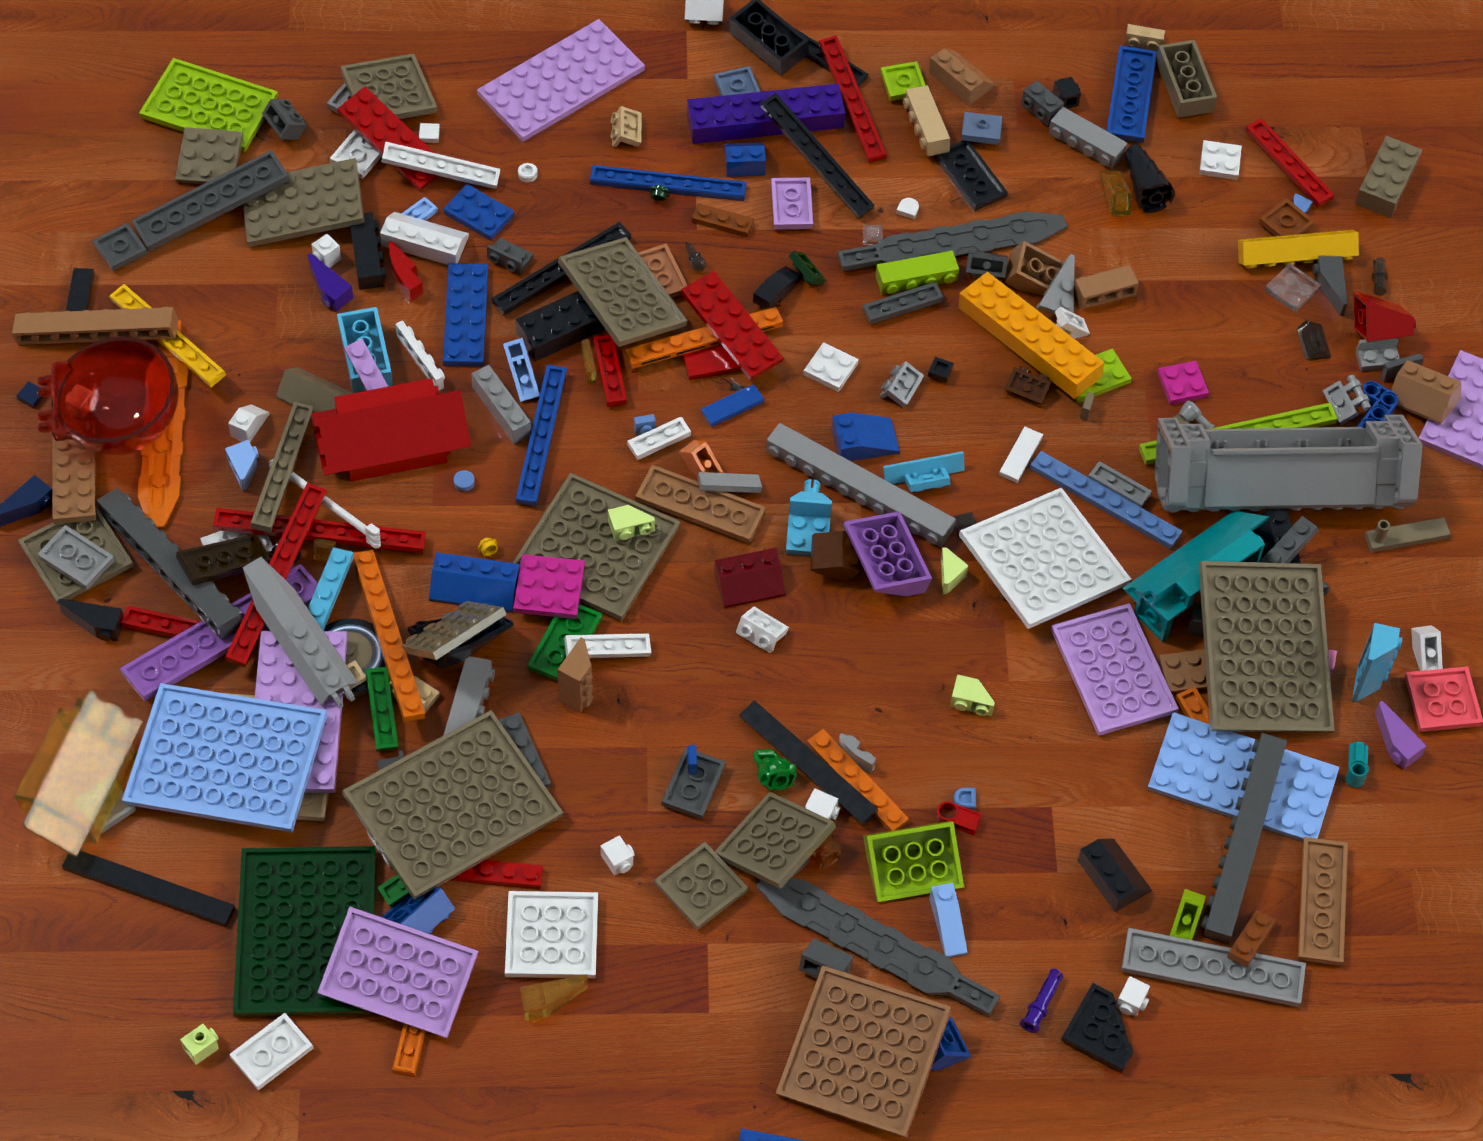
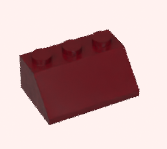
M776 548L714 560V575L724 608L785 596L782 569Z

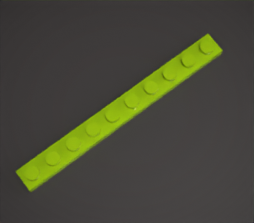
M1330 402L1211 429L1317 428L1335 424L1338 418ZM1157 440L1139 445V451L1145 465L1155 463Z

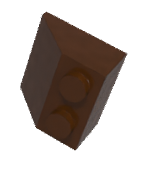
M846 531L814 533L812 535L810 571L847 583L859 573L860 559Z

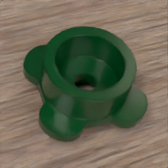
M662 185L650 187V194L653 200L665 201L666 197H669V190Z

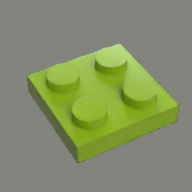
M917 61L881 67L880 73L890 101L905 98L907 89L926 86Z

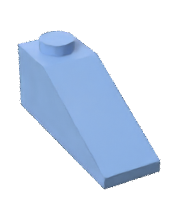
M523 338L504 343L503 346L520 402L539 397L540 394Z
M953 883L931 887L929 900L944 955L950 958L967 954L960 908Z

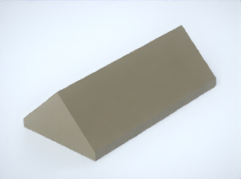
M299 367L284 371L276 398L293 406L294 402L314 406L313 413L336 409L334 397L352 394V392Z

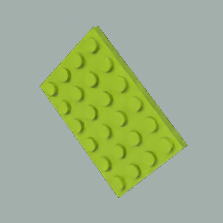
M173 58L140 110L139 116L142 119L184 132L185 127L242 132L244 136L241 151L246 152L265 120L262 114L270 99L278 98V91Z

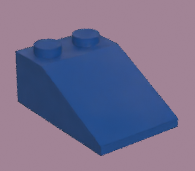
M853 412L832 415L831 431L838 455L849 461L900 454L891 418Z

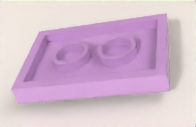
M810 177L771 178L774 229H813Z

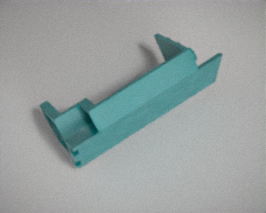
M1232 511L1126 585L1123 589L1136 602L1134 614L1161 642L1165 641L1169 637L1173 619L1193 605L1195 595L1200 592L1199 562H1259L1265 543L1253 530L1266 522L1269 516Z

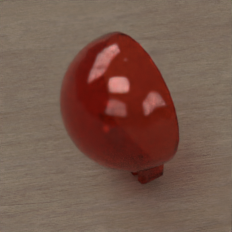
M111 337L96 341L79 350L67 361L52 362L51 375L38 377V384L45 386L38 388V395L41 397H51V410L38 413V419L43 421L38 424V430L43 433L51 432L55 441L73 439L81 446L101 454L126 455L138 452L159 439L171 424L177 409L179 394L174 369L166 355L155 345L145 340L132 337Z

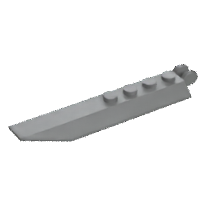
M262 557L244 566L243 570L257 612L319 704L323 706L328 698H332L340 709L344 705L338 694L343 691L348 700L351 702L355 700L349 686L358 685L359 683L295 589Z

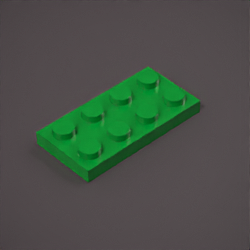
M579 604L577 619L554 617L531 657L527 669L558 682V668L566 658L565 636L594 635L603 618V614Z

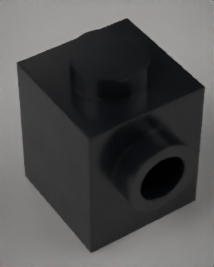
M1072 77L1054 81L1053 94L1064 102L1063 107L1069 109L1079 106L1081 92L1078 83H1075Z

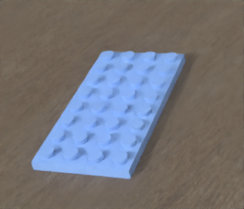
M1173 712L1147 790L1230 818L1233 816L1237 817L1239 810H1236L1235 807L1238 797L1243 798L1244 795L1241 786L1244 777L1248 778L1250 774L1246 769L1249 759H1254L1255 752H1252L1255 739L1232 731H1210V724ZM1285 749L1263 829L1299 841H1303L1304 837L1318 838L1339 767Z

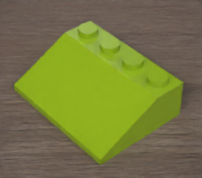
M946 821L863 835L867 862L877 902L929 894L931 887L953 883L955 889L964 888L954 822Z

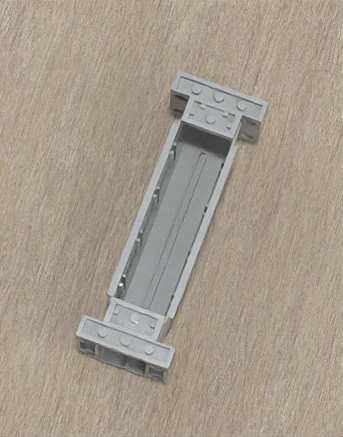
M1384 415V421H1366L1365 428L1204 429L1202 424H1179L1177 418H1158L1155 459L1157 495L1163 509L1168 512H1178L1179 510H1188L1190 512L1209 510L1217 512L1220 509L1259 511L1261 509L1277 510L1282 508H1290L1291 510H1301L1302 508H1311L1313 510L1332 508L1341 510L1343 507H1351L1353 509L1393 507L1402 509L1404 506H1412L1413 503L1417 502L1423 444L1403 415Z

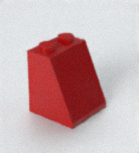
M1358 291L1354 292V330L1367 342L1414 336L1416 320L1402 306Z

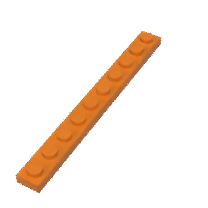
M368 550L353 553V562L403 722L425 719L422 701L406 651L401 647L403 642L374 551Z

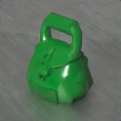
M772 749L755 750L753 759L757 764V775L762 786L768 790H787L788 787L794 785V780L797 777L795 764L788 762L786 758H781Z

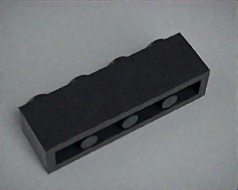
M372 212L364 213L365 223L350 225L359 290L383 287L382 279L386 278L385 268L380 267V263H384L382 251H378V247H381L380 235L375 234V232L379 231L378 220H373Z

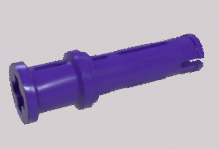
M1054 968L1050 970L1036 1000L1029 1004L1025 1018H1022L1020 1021V1026L1030 1033H1037L1039 1031V1024L1048 1013L1047 1006L1060 981L1063 979L1064 975L1060 973L1061 971Z

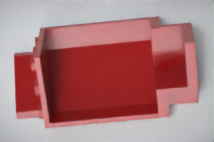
M432 378L334 397L336 409L311 413L314 436L324 475L348 471L350 482L448 463L447 455L451 454L450 451L471 447L461 390L440 394L438 385L434 386Z

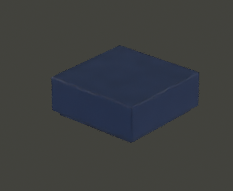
M28 381L16 396L17 400L35 408L46 395V391Z

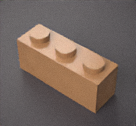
M1130 265L1117 267L1113 270L1101 271L1094 275L1075 279L1074 295L1081 309H1086L1137 295L1139 282Z

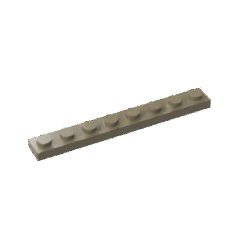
M298 402L293 403L251 520L250 528L271 533L312 417L311 413L314 412V406Z

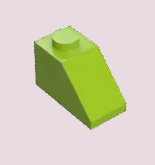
M1184 889L1170 936L1188 940L1193 939L1205 902V895Z

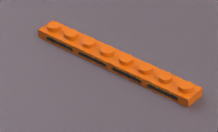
M777 307L749 314L763 332L783 327V320ZM706 326L625 349V354L631 368L634 369L721 343Z

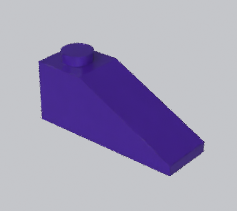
M309 253L307 255L309 268L321 300L326 307H331L337 312L353 299L352 286L313 254Z

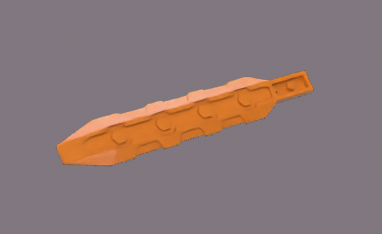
M178 320L177 330L180 333L182 332L181 320ZM160 343L158 355L147 369L146 408H144L143 418L145 422L144 441L141 444L142 467L137 496L144 515L154 521L156 528H165L180 497L181 476H179L180 458L183 455L182 430L186 412L184 401L185 388L188 384V368Z

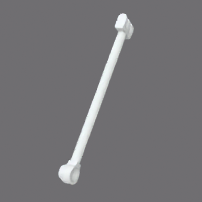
M273 459L269 461L270 467L272 465ZM292 471L290 480L304 490L307 482ZM325 496L322 504L366 535V542L372 547L379 548L381 546L379 528L372 523L366 526Z

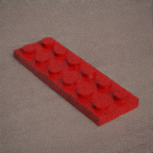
M366 86L337 109V113L382 156L385 142L434 153ZM392 165L418 191L422 190L438 176Z
M715 271L681 289L683 297L750 381L783 362L784 357Z

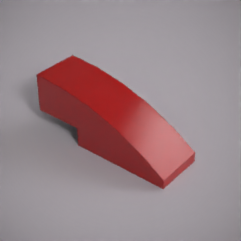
M391 241L388 244L393 275L403 294L412 302L423 294V283L417 277L416 265Z

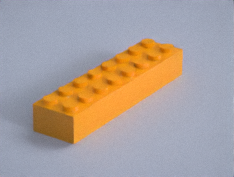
M988 271L960 292L959 309L1040 373L1049 377V380L1073 399H1076L1102 377L1104 362Z

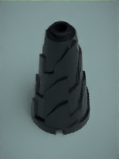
M1130 145L1125 153V160L1131 173L1130 178L1134 186L1133 190L1137 205L1140 209L1143 208L1144 212L1148 213L1165 209L1167 207L1165 203L1168 201L1172 203L1175 197V190L1172 184L1168 181L1163 171L1158 168L1155 161L1150 158L1147 151L1143 150L1142 146Z

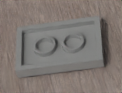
M66 525L37 554L40 560L86 590L115 561L113 555Z

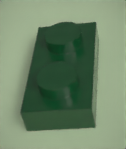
M793 251L789 255V258L793 261V266L802 272L803 278L807 283L823 285L826 279L805 253Z

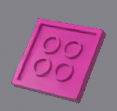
M522 554L513 612L577 619L585 561Z

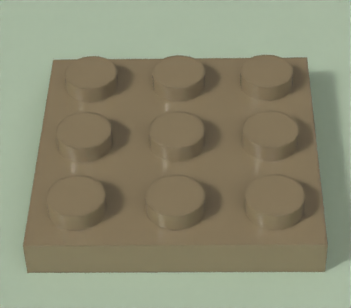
M185 127L175 176L176 183L203 185L238 167L243 133L239 131Z
M706 842L702 843L654 880V884L696 930H699L748 892L747 885Z

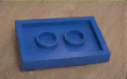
M466 184L443 209L445 215L490 241L514 217V210L469 184Z

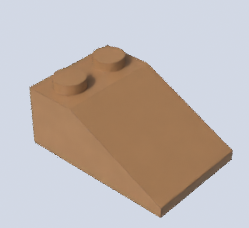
M1023 241L1011 250L1004 283L1023 292L1044 296L1045 291L1049 288L1055 275L1060 271L1064 261Z

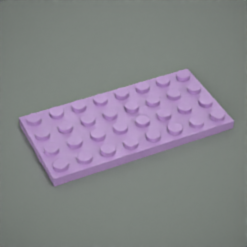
M598 19L477 89V95L524 142L643 72L645 65Z
M261 631L255 699L327 710V719L305 793H335L342 707L339 709L332 698H328L325 704L321 706L272 632ZM323 631L346 664L347 631ZM341 692L338 696L343 701V692Z

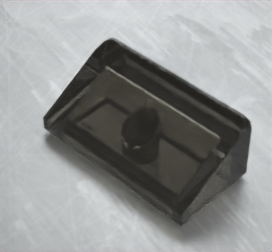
M1307 320L1297 328V332L1306 360L1330 358V352L1321 324Z

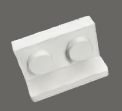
M753 606L741 616L736 633L771 653L776 642L787 634L789 627Z

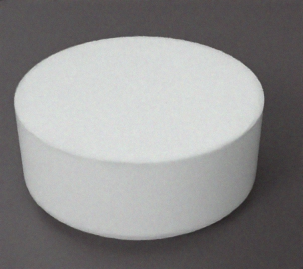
M524 163L519 166L518 177L521 181L532 182L537 178V167L534 164Z

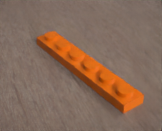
M824 729L807 740V746L878 808V812L874 816L888 831L899 830L909 823V818Z

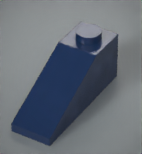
M33 475L0 504V527L39 514L45 508L52 505V488Z

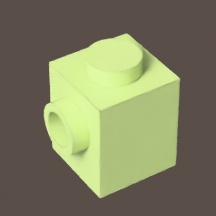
M201 1024L180 1039L183 1049L196 1065L219 1049L217 1034L212 1028L207 1029L204 1024Z

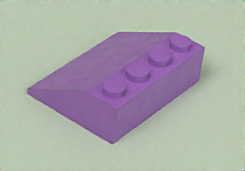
M900 511L845 521L843 523L875 592L901 596H911L926 592L932 577Z

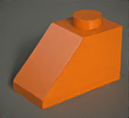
M693 440L679 451L688 469L697 477L698 472L724 473L706 441Z

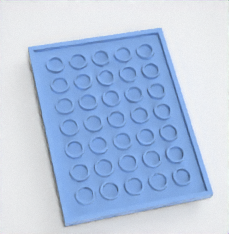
M160 683L122 802L125 805L293 833L327 719V710Z

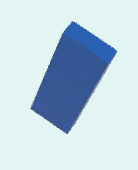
M753 384L701 408V413L709 425L713 427L764 403V398Z

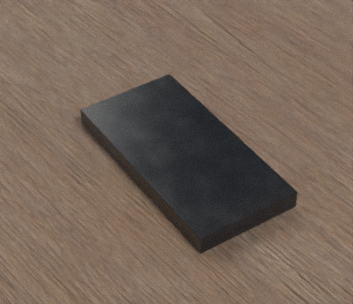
M961 141L950 146L949 152L934 155L936 161L974 211L1008 196L1007 190L969 141Z

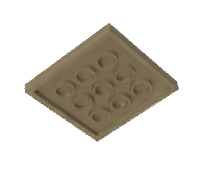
M414 54L341 66L340 72L351 97L366 86L399 119L437 113L436 102Z
M97 506L95 521L63 524L51 523L18 540L21 548L57 604L59 599L70 600L87 591L38 558L37 554L64 525L114 556L115 561L89 589L134 567L133 561Z
M465 601L458 606L459 609L455 612L444 614L441 617V621L424 627V632L421 634H414L408 637L406 643L401 647L406 651V654L437 660L507 615V613L500 606Z
M769 792L715 852L724 862L781 889L833 832L836 825L830 819Z

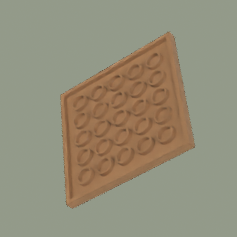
M822 965L776 1090V1095L907 1139L952 1007Z

